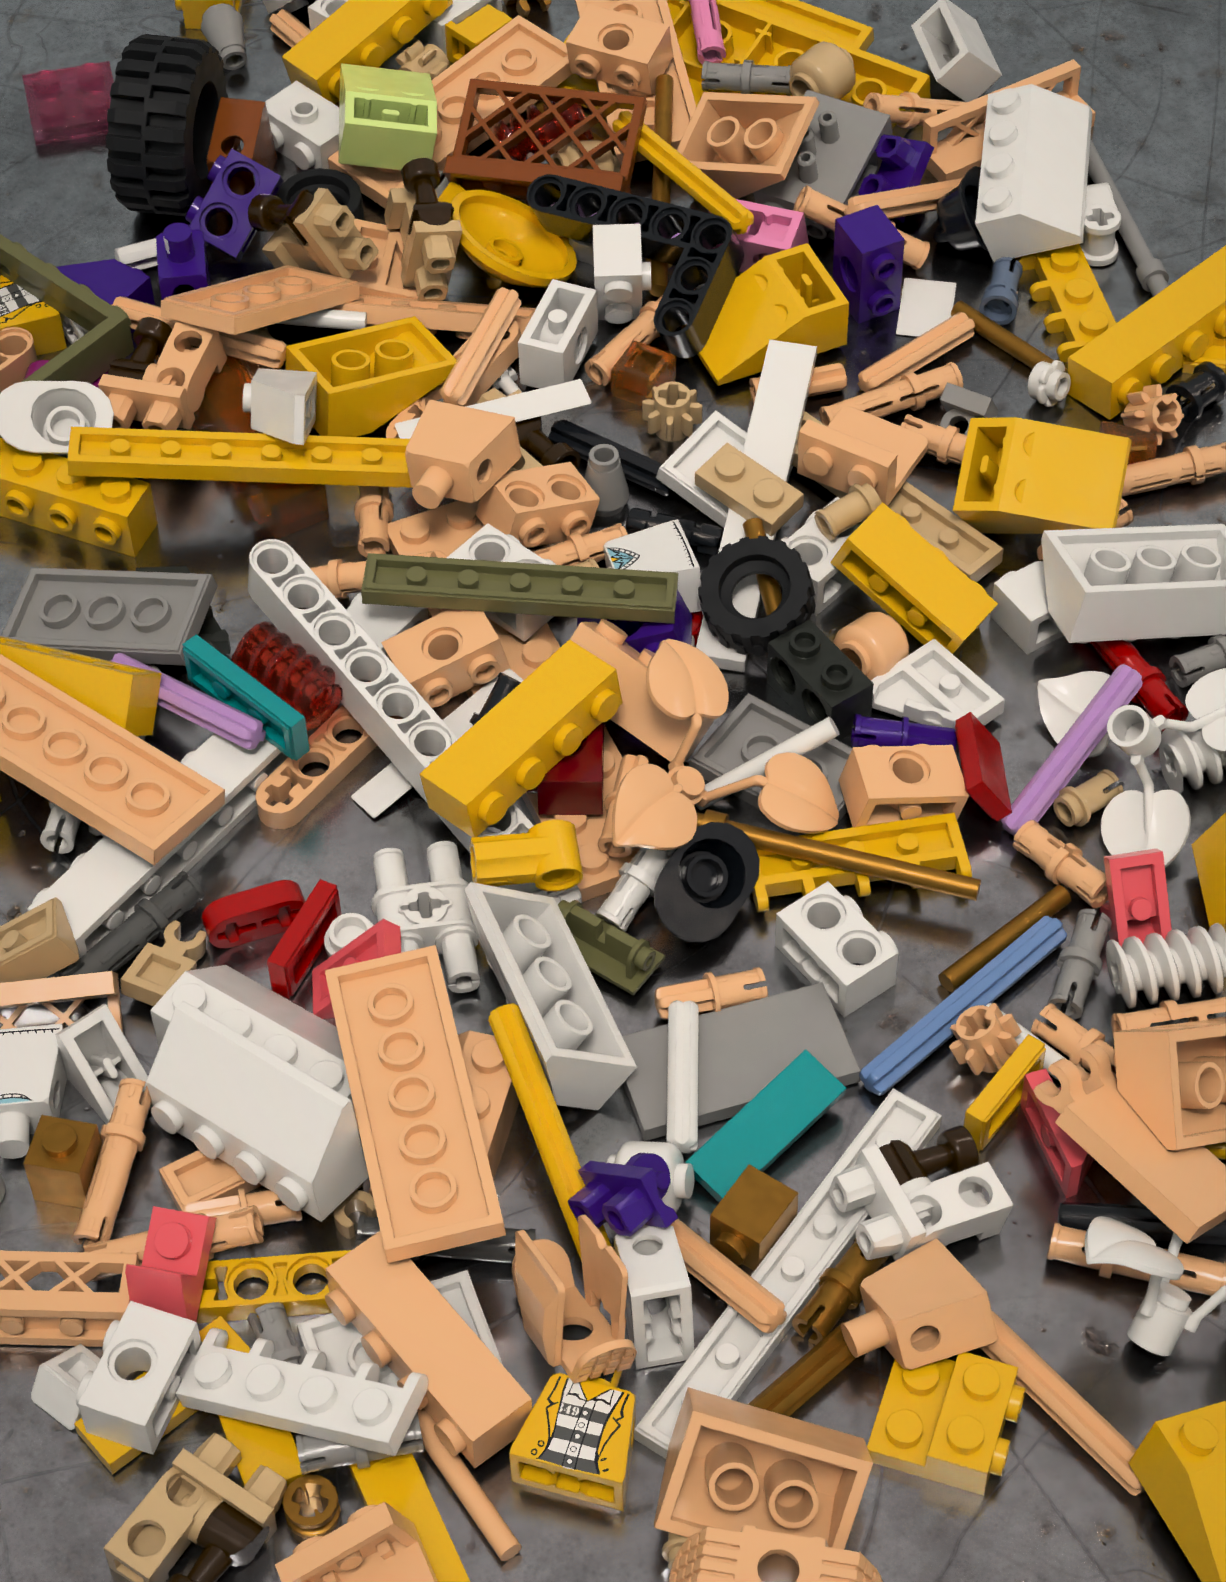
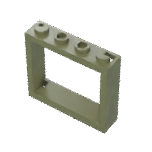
M0 234V276L3 275L89 331L22 382L80 381L91 384L109 371V364L113 360L125 359L134 352L130 328L131 321L124 310L118 306L110 305L96 296L86 285L74 282L62 274L53 264L43 262L29 253L20 243L12 242Z

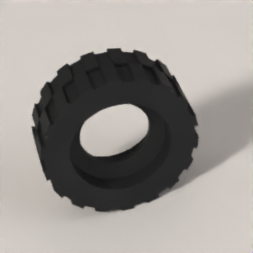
M758 536V538L754 539L745 537L739 539L740 541L734 544L728 543L722 547L721 552L717 555L714 554L709 559L708 567L706 570L703 569L700 576L701 587H698V596L709 630L714 637L717 636L723 646L728 649L730 647L736 649L737 653L743 655L754 653L756 656L766 655L765 653H768L769 641L810 619L811 615L815 613L816 604L814 596L816 595L806 562H802L798 551L794 548L790 549L787 547L786 542L779 539L774 541L770 540L767 536ZM753 574L769 575L777 580L782 588V599L779 606L771 614L761 618H749L740 614L732 603V594L736 585L745 577Z

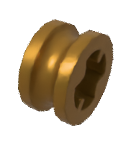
M309 1474L298 1477L287 1487L283 1495L282 1504L287 1525L294 1534L304 1539H309L316 1536H325L334 1530L339 1522L341 1510L336 1487L330 1480L320 1475ZM309 1497H320L324 1511L320 1513L317 1509H314L315 1516L304 1517L302 1516L299 1503L304 1501L306 1505H309Z

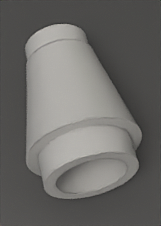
M222 3L209 7L202 16L201 31L203 35L219 51L218 55L222 57L225 69L236 70L241 68L247 62L242 15L229 4Z
M609 444L594 446L589 452L584 479L600 498L595 515L610 517L618 514L627 503L630 495L618 450Z

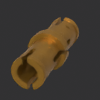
M855 1238L854 1243L835 1268H826L820 1276L818 1290L801 1312L792 1320V1326L795 1331L804 1338L812 1327L814 1332L808 1342L817 1345L830 1333L847 1309H855L862 1300L859 1287L863 1279L875 1273L889 1256L866 1260Z

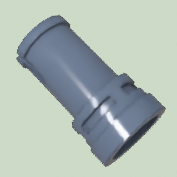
M1002 257L994 262L990 284L986 287L979 306L980 313L999 325L1012 322L1018 310L1019 294L1017 289L1023 268L1020 262L1016 260L1013 270L1010 272L1011 257Z

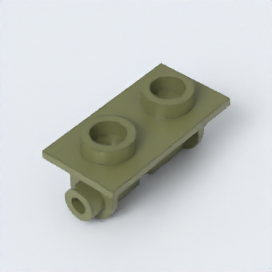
M562 900L559 902L558 907L589 970L633 996L665 959L664 954L650 947L649 941L643 938L638 940L583 909L582 903L573 900L569 903L566 900Z

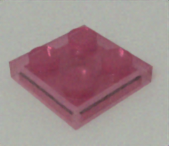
M109 61L86 63L76 67L43 70L33 74L22 75L36 145L108 133L107 112L111 102V86L114 83Z

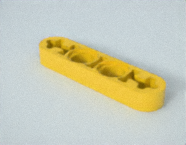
M351 1250L208 1261L196 1322L197 1324L211 1323L219 1316L225 1321L247 1320L250 1313L256 1314V1308L272 1302L282 1303L287 1317L332 1313L325 1300V1295L329 1293L328 1282L322 1291L313 1295L298 1292L295 1284L300 1277L309 1273H319L327 1279L325 1268ZM248 1278H261L268 1284L266 1292L256 1299H243L236 1293L238 1285ZM218 1282H224L226 1300H219Z

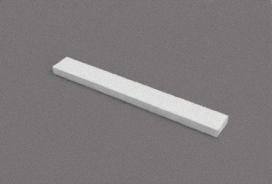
M769 339L742 453L788 483L816 362L817 346ZM730 508L719 552L728 543L734 544L739 542V539L746 537L743 529V523L746 519ZM776 533L772 537L768 534L766 536L770 540L775 541ZM756 574L742 579L736 585L732 594V603L735 609L740 614L749 618H757L762 598ZM703 615L696 648L712 659L720 669L745 672L749 653L743 655L737 653L736 649L731 647L728 649L723 646L717 636L714 637L709 630Z
M894 1088L891 1090L751 1275L754 1280L784 1303V1311L787 1313L784 1323L778 1325L774 1332L764 1333L728 1305L634 1429V1440L666 1459L669 1443L688 1387L730 1400H738L790 1330L793 1318L801 1312L818 1290L820 1276L826 1268H835L852 1246L856 1238L855 1231L858 1224L871 1219L865 1206L846 1213L838 1210L829 1194V1188L834 1176L853 1167L861 1149L875 1144L881 1147L890 1143L891 1140H901L908 1144L913 1151L925 1148L940 1128L942 1115Z

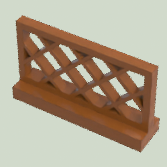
M470 79L453 156L447 155L444 174L449 183L454 182L466 191L487 190L518 199H527L526 194L530 184L538 177L546 174L558 175L632 194L629 187L648 104L647 100L642 96ZM480 94L499 96L504 103L503 106L484 119L477 112ZM530 99L542 100L548 109L526 124L516 109ZM573 104L586 105L592 114L570 129L560 114ZM594 106H601V108L597 110ZM618 108L633 110L631 122L616 133L612 131L604 120L605 117ZM511 113L522 128L502 142H499L490 128ZM474 118H475L478 123L473 126ZM555 118L565 133L543 147L534 135V132ZM599 123L609 138L587 152L577 137ZM484 132L495 145V147L480 157L466 155L469 142ZM526 137H529L539 150L524 162L512 160L507 153L509 149ZM627 138L626 145L624 147L621 142ZM572 141L583 156L569 166L556 165L550 156ZM616 146L623 155L620 172L601 170L595 163V160ZM501 155L504 157V159H497ZM546 160L548 164H542L541 162ZM590 165L592 169H587L585 167Z

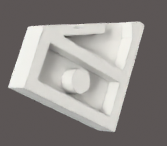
M932 639L899 661L886 674L876 676L871 680L874 684L872 708L899 717L905 716L909 720L920 724L955 729V720L972 712L985 726L1004 712L1005 699L935 639Z

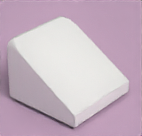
M79 1344L39 1365L31 1392L32 1401L67 1429H75L74 1423L82 1418L79 1407L76 1405L79 1384L88 1371H95L100 1358L85 1346Z

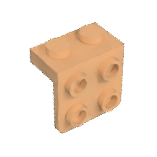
M846 406L838 411L828 426L808 419L800 429L797 473L849 494L850 486L854 484H859L860 486L865 483L870 484L878 493L881 503L883 502L888 506L927 452L928 439L922 434L856 408Z
M386 1502L379 1505L365 1506L355 1511L343 1526L325 1536H316L301 1542L294 1548L291 1556L275 1564L281 1582H438L414 1523Z

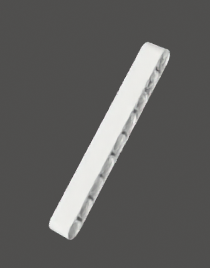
M266 539L258 542L249 554L248 592L251 598L427 802L420 773L457 741L458 738L290 545L277 539ZM359 679H366L371 682H362ZM389 716H399L403 719H394ZM421 753H432L436 756H425ZM514 803L507 809L499 822L489 826L500 829L502 832L493 833L485 829L478 837L527 833L534 825ZM437 814L470 853L469 846L472 837ZM535 883L499 886L500 888L528 893L539 890Z

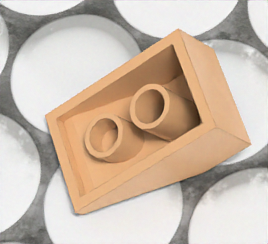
M703 92L677 151L732 197L739 199L785 180L820 102L816 97Z

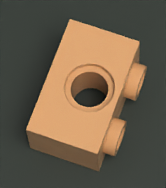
M587 4L566 40L571 73L586 79H595L620 86L626 90H636L650 95L655 90L656 77L664 74L673 58L669 25L592 4Z
M447 609L381 642L389 660L431 708L442 706L451 698L479 684L490 682L500 672L510 668L501 641L483 611Z
M916 744L913 746L867 745L864 747H853L838 780L852 827L955 812L956 819H958L969 797L953 745Z

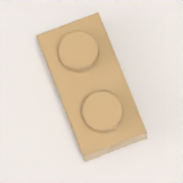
M729 443L723 445L695 472V485L746 520L751 518L762 519L765 533L771 537L803 507L804 494Z

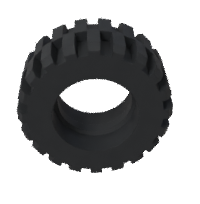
M151 34L140 35L131 40L121 53L122 60L117 63L116 77L110 91L111 102L107 112L108 134L106 135V148H108L107 168L108 172L111 173V188L115 191L116 199L130 211L186 217L197 196L205 198L212 185L211 181L207 179L209 175L207 155L220 98H228V93H226V72L223 71L224 63L222 57L218 55L219 51L205 40Z

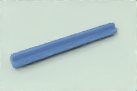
M1049 916L1041 918L863 1067L859 1073L865 1089L878 1096L884 1095L954 1035L950 1027L956 1024L958 1017L965 1010L973 1006H986L988 1003L994 1002L1065 942L1067 933L1063 929V923L1059 919Z

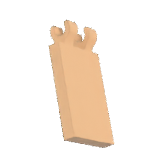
M1091 1043L1078 1052V1055L1089 1064L1091 1074L1086 1072L1079 1064L1075 1065L1065 1058L1050 1065L1048 1070L1060 1081L1061 1090L1048 1079L1037 1085L1033 1091L1039 1101L1054 1108L1060 1114L1055 1123L1181 1240L1188 1244L1226 1220V1165L1205 1146L1167 1150L1118 1092L1117 1079L1113 1076L1109 1055L1101 1046Z

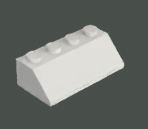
M1033 84L1007 88L988 94L975 225L993 262L1002 257L1017 258L1083 243L1092 125L1090 106Z
M1224 524L1043 531L1041 544L1048 612L1069 643L1086 644L1095 641H1135L1137 639L1153 638L1179 639L1192 636L1226 635V526Z
M470 882L464 891L475 933L486 954L487 962L494 971L506 997V1003H515L521 1011L556 1104L566 1107L599 1110L634 1072L637 1066L555 898Z
M227 965L185 971L150 1010L159 1048L175 1008L185 1001L352 1101L337 1027Z
M183 1001L175 1008L146 1080L153 1104L151 1113L155 1121L166 1132L170 1134L178 1132L194 1142L195 1146L206 1157L210 1159L218 1157L234 1167L246 1182L252 1185L259 1183L277 1194L278 1198L289 1209L293 1211L303 1210L322 1222L369 1178L352 1101L189 1003Z

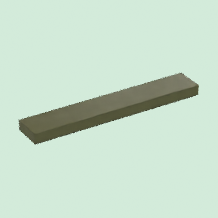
M368 553L361 596L362 604L674 624L678 573Z

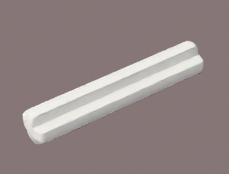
M676 1000L668 1007L667 1142L674 1143L681 1152L690 1154L698 1147L699 1007L691 1000L685 1002Z

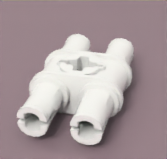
M439 841L431 844L427 848V861L431 882L409 885L404 853L401 849L384 848L375 852L373 855V865L377 892L372 898L371 909L374 915L377 916V921L385 919L400 926L401 953L436 945L438 954H443L448 987L452 992L467 993L477 989L480 985V975L475 947L478 945L479 939L475 933L464 891L469 883L463 879L457 845L450 841Z

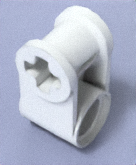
M1104 182L1087 185L1083 243L1079 245L1089 265L1106 266L1113 263L1118 257L1119 248L1115 239V232L1121 225V213L1114 202L1110 185Z

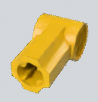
M548 820L534 825L527 833L472 837L470 839V866L474 883L490 886L535 883V886L540 890L562 891L575 887L583 880L575 825L569 821Z

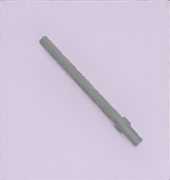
M1090 138L1088 174L1094 184L1107 182L1110 185L1114 202L1121 213V225L1118 231L1137 265L1136 276L1143 289L1151 292L1154 297L1169 286L1167 283L1169 275L1162 262L1153 257Z

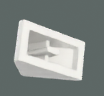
M102 1004L55 1035L67 1079L107 1125L115 1105L120 1081L126 1078H134L146 1082L148 1076L106 1004ZM145 1083V1086L143 1087V1091H142V1092H145V1089H146V1086H147L146 1083Z

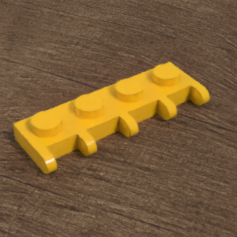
M1079 244L1015 258V261H1019L1022 265L1023 271L1035 269L1040 279L1039 282L1032 284L1029 288L1033 301L1049 300L1055 312L1046 316L1043 321L1046 331L1051 334L1064 332L1068 342L1062 343L1056 350L1061 362L1067 363L1069 356L1116 324Z
M955 812L832 830L818 834L798 835L799 837L942 871L955 869L956 874L972 877L971 865ZM756 849L760 859L759 877L752 894L757 912L769 911V897L802 892V895L805 896L827 881L834 887L855 884L858 896L863 897L870 896L871 894L870 882L885 879Z

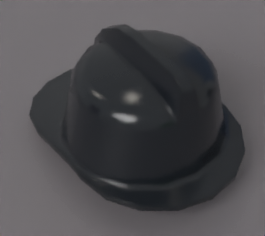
M977 166L969 169L960 181V184L937 202L939 225L933 238L937 243L948 241L960 253L979 249L989 252L975 225L981 167Z
M710 822L698 826L693 838L686 845L674 851L660 872L654 887L655 909L661 923L671 934L686 942L704 943L719 937L730 926L752 893L759 877V856L754 843L743 830L729 823Z

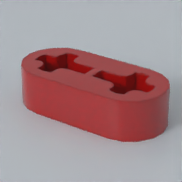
M291 880L275 881L213 901L204 909L201 919L209 941L213 946L217 948H232L286 932L305 903V898L298 883Z

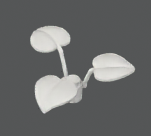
M1226 668L1213 671L1201 677L1188 691L1185 703L1190 714L1196 719L1194 721L1186 722L1166 719L1163 715H1158L1152 719L1142 708L1129 704L1119 707L1109 717L1107 733L1088 757L1100 755L1106 749L1111 739L1123 752L1131 757L1130 761L1137 770L1144 793L1137 790L1124 791L1115 796L1104 809L1101 818V835L1111 855L1157 848L1163 851L1166 868L1183 849L1191 827L1189 807L1184 797L1177 791L1161 790L1154 793V784L1144 763V758L1153 754L1159 747L1161 730L1163 729L1196 732L1202 729V736L1207 745L1216 751L1226 753ZM1084 671L1064 677L1038 681L1037 689L1040 711L1049 733L1057 744L1111 675L1098 671Z
M1105 1216L1096 1217L1090 1223L1085 1235L1087 1264H1116L1151 1274L1147 1293L1127 1331V1335L1135 1344L1151 1353L1160 1356H1170L1184 1328L1195 1333L1201 1321L1218 1305L1226 1301V1285L1222 1286L1199 1308L1192 1312L1188 1307L1192 1300L1191 1297L1182 1289L1169 1283L1170 1280H1179L1184 1271L1183 1264L1177 1258L1183 1240L1173 1232L1168 1251L1163 1248L1157 1247L1150 1236L1137 1228Z

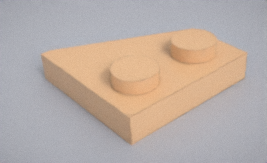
M354 218V225L364 238H370L379 250L378 255L367 270H355L349 278L356 281V283H360V294L418 299L415 286L403 287L401 258L404 246L400 229H387V226L384 224Z

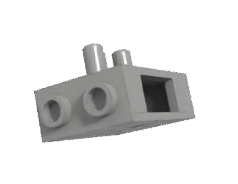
M806 90L804 96L816 97L820 102L785 180L753 192L755 202L758 204L793 210L799 193L803 187L808 185L813 190L848 205L849 198L859 196L858 191L863 179L870 173L877 174L882 160L877 157L875 150L882 135H893L890 115ZM805 217L807 234L816 239L827 238L834 241L835 232Z

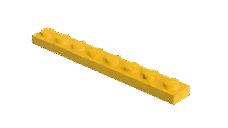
M71 427L67 459L68 476L413 488L405 457L406 447L410 439L308 435L304 445H298L262 433Z

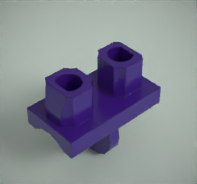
M882 135L875 150L877 157L882 160L877 174L870 173L863 179L858 194L865 195L922 185L920 181L934 147L926 141ZM906 216L891 218L889 220L898 223H904Z
M638 1153L632 1156L625 1165L589 1161L578 1170L586 1186L568 1200V1204L577 1221L578 1216L586 1214L597 1228H600L607 1222L611 1229L618 1235L632 1236L643 1225L667 1228L678 1219L675 1210L665 1205L661 1200L667 1193L671 1182L670 1172L664 1159L654 1153Z

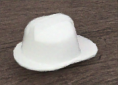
M25 381L9 386L0 394V436L6 443L21 451L56 454L68 458L71 427L112 428L114 412L110 399L101 389L87 382Z

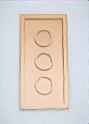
M286 265L166 297L161 300V317L237 335L359 300L360 283L346 278Z

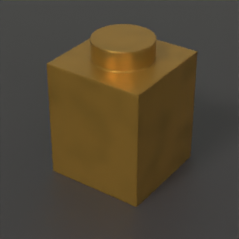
M41 1115L23 1163L34 1200L83 1209L102 1146L97 1124Z
M749 1164L710 1214V1244L734 1264H743L755 1271L797 1216L798 1192Z

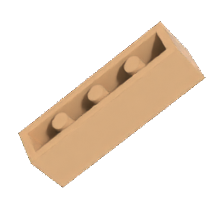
M381 1231L325 1268L329 1293L325 1295L326 1303L341 1324L346 1326L352 1322L362 1334L361 1343L370 1359L378 1364L379 1368L388 1365L400 1379L397 1381V1386L403 1388L410 1373L416 1372L427 1375L428 1388L417 1412L424 1408L436 1422L434 1430L439 1440L452 1455L456 1456L461 1452L471 1465L477 1468L516 1439L532 1410V1398L410 1258L392 1263L387 1262Z

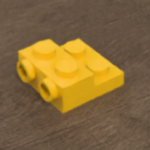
M967 1352L958 1354L956 1361L943 1359L912 1370L903 1369L894 1360L867 1445L873 1463L984 1496L990 1474L1001 1477L1006 1464L1011 1440L1001 1438L1005 1422L1007 1420L1017 1423L1021 1412L1026 1387L1016 1385L1019 1367Z

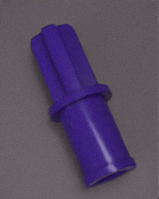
M855 714L853 725H855V729L852 728L851 748L867 745L913 746L916 744L953 745L954 751L957 748L956 730L953 728L910 723L909 718L902 716L901 721L866 717L860 714Z

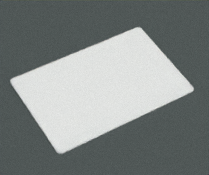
M904 278L896 334L919 337L949 319L954 305L956 283Z

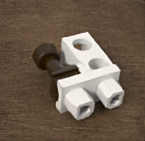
M962 1125L942 1131L937 1137L936 1145L914 1151L901 1140H891L890 1143L881 1147L875 1144L861 1149L855 1165L835 1175L829 1188V1194L839 1211L846 1213L865 1206L871 1219L860 1222L855 1231L857 1244L866 1260L892 1255L896 1261L936 1238L944 1246H947L950 1243L974 1235L979 1240L1000 1234L1014 1206L989 1162L978 1165L979 1155L976 1143L970 1132ZM944 1168L952 1174L933 1182L928 1177ZM983 1187L989 1194V1204L987 1203L986 1199L984 1198L981 1192Z

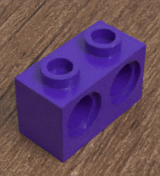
M231 148L227 158L219 155L207 178L213 182L205 198L200 196L195 198L185 220L190 223L191 230L198 229L204 233L206 244L240 262L257 232L251 226L248 219V207L251 200L258 194L276 196L284 181L277 173ZM242 171L253 174L255 176V186L251 192L245 195H238L231 191L230 183L235 174ZM218 212H226L233 219L231 230L222 236L213 235L208 229L210 218Z

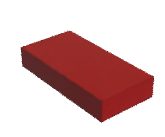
M969 712L955 720L965 789L992 819L999 821L1012 813L1000 743L972 712Z
M321 879L318 881L268 958L267 965L273 992L290 999L325 947L324 936L327 929L335 918L342 915L337 885Z

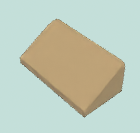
M57 897L0 926V983L46 978L77 962L79 959L75 938L62 902Z

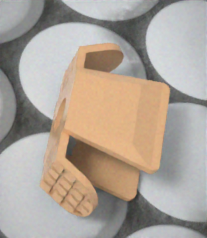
M586 1214L578 1216L585 1299L575 1287L567 1253L556 1242L547 1239L531 1240L525 1230L516 1231L515 1256L512 1262V1277L524 1330L547 1363L553 1367L561 1365L574 1384L586 1381L588 1376L590 1379L600 1377L602 1373L603 1375L612 1374L615 1369L617 1372L630 1369L637 1354L634 1343L629 1339H625L627 1269L613 1247L607 1246L602 1233ZM601 1301L604 1309L611 1316V1325L599 1310ZM567 1325H581L592 1331L588 1337L581 1340L563 1339V1327Z
M743 1525L740 1532L705 1527L690 1536L679 1549L669 1577V1582H883L878 1570L861 1552L828 1547L827 1540L818 1536L809 1538L756 1529V1526Z

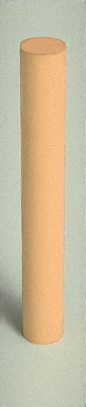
M424 1408L418 1412L424 1449L500 1560L507 1561L513 1558L521 1550V1544L459 1454L456 1456L452 1455L441 1443L434 1430L436 1422Z

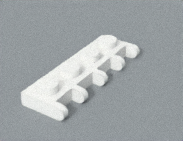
M211 1328L175 1394L183 1407L396 1456L426 1394L428 1377L425 1374L412 1372L408 1376L403 1388L379 1383L380 1368L376 1363L362 1362L354 1377L325 1371L327 1363L326 1354L313 1349L308 1351L301 1365L271 1358L275 1349L273 1341L258 1338L254 1342L249 1353L227 1349V1331Z

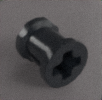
M1204 361L1194 368L1191 377L1185 381H1176L1167 388L1165 394L1176 393L1178 395L1176 400L1179 402L1184 414V418L1181 419L1182 421L1194 422L1201 417L1206 406L1210 403H1219L1226 398V374L1212 362Z

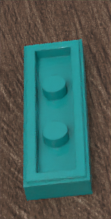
M197 634L182 644L188 680L209 696L262 721L263 730L266 732L265 739L289 758L297 761L310 751L305 716Z
M805 1049L685 1163L692 1164L694 1179L720 1202L749 1164L764 1172L845 1095L847 1088Z

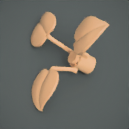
M662 640L656 653L651 658L646 671V685L649 696L664 714L677 720L690 718L691 725L675 758L668 764V773L657 765L642 764L631 769L623 777L616 793L612 812L613 846L618 848L642 847L661 851L681 848L693 838L696 832L697 813L694 807L696 804L705 807L713 800L755 786L762 788L758 796L760 811L768 820L785 830L805 834H818L827 832L838 825L839 812L825 775L811 760L796 753L786 752L774 755L765 765V777L754 775L708 792L704 790L705 782L701 773L693 767L684 766V761L701 729V717L717 719L726 712L729 702L727 683L719 667L698 648L678 640Z

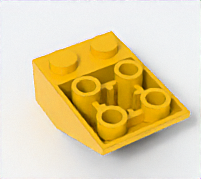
M808 243L767 255L735 278L709 339L702 351L697 355L717 386L762 372L769 339L817 346V354L847 345L849 302ZM686 325L680 326L681 330L686 327Z
M1017 417L970 418L952 511L980 533L1043 534L1044 530L1116 528L1132 441L1128 437Z

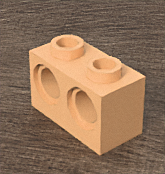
M571 462L506 472L480 498L476 515L484 526L488 523L502 533L514 536L524 547L530 548L566 541L568 535L577 532L581 536L589 534L600 498Z

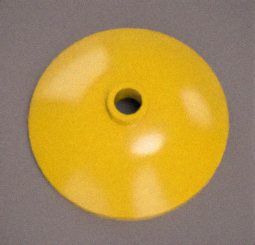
M467 190L453 198L451 202L454 207L452 220H460L462 227L459 246L484 272L503 282L531 288H547L552 279L566 282L571 277L576 268L577 258L574 249L569 244V240L567 237L546 231L530 206L509 196L487 190Z

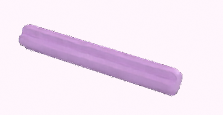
M123 653L115 654L111 660L112 662L162 673ZM162 673L157 705L245 749H255L260 741H264L266 732L263 730L262 721Z
M1125 664L1119 665L1012 803V813L1001 819L1002 827L1009 834L1015 836L1021 826L1030 820L1039 822L1058 797L1059 791L1068 784L1107 733V723L1111 714L1119 707L1128 705L1142 687V676L1139 672Z

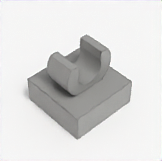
M948 382L940 398L946 410L940 426L947 428L949 425L954 426L960 421L967 422L969 428L970 418H997L999 413L992 398Z

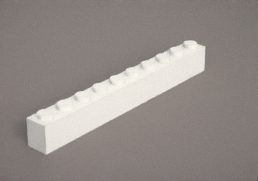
M361 592L354 597L350 606L346 609L385 655L386 653L381 642L429 619L428 608L362 604ZM300 654L292 655L286 661L283 669L265 685L266 688L305 716L308 738L343 705ZM359 679V681H362V682H368V681H369V680H366V679ZM214 733L197 750L186 754L180 763L225 789V805L155 865H152L105 835L88 852L77 856L69 870L52 886L41 890L27 908V911L57 897L62 902L78 947L80 959L95 944L134 913V906L143 898L149 900L166 887L181 871L188 872L257 806L255 799L257 788L288 756L266 739L260 741L255 749L248 750Z

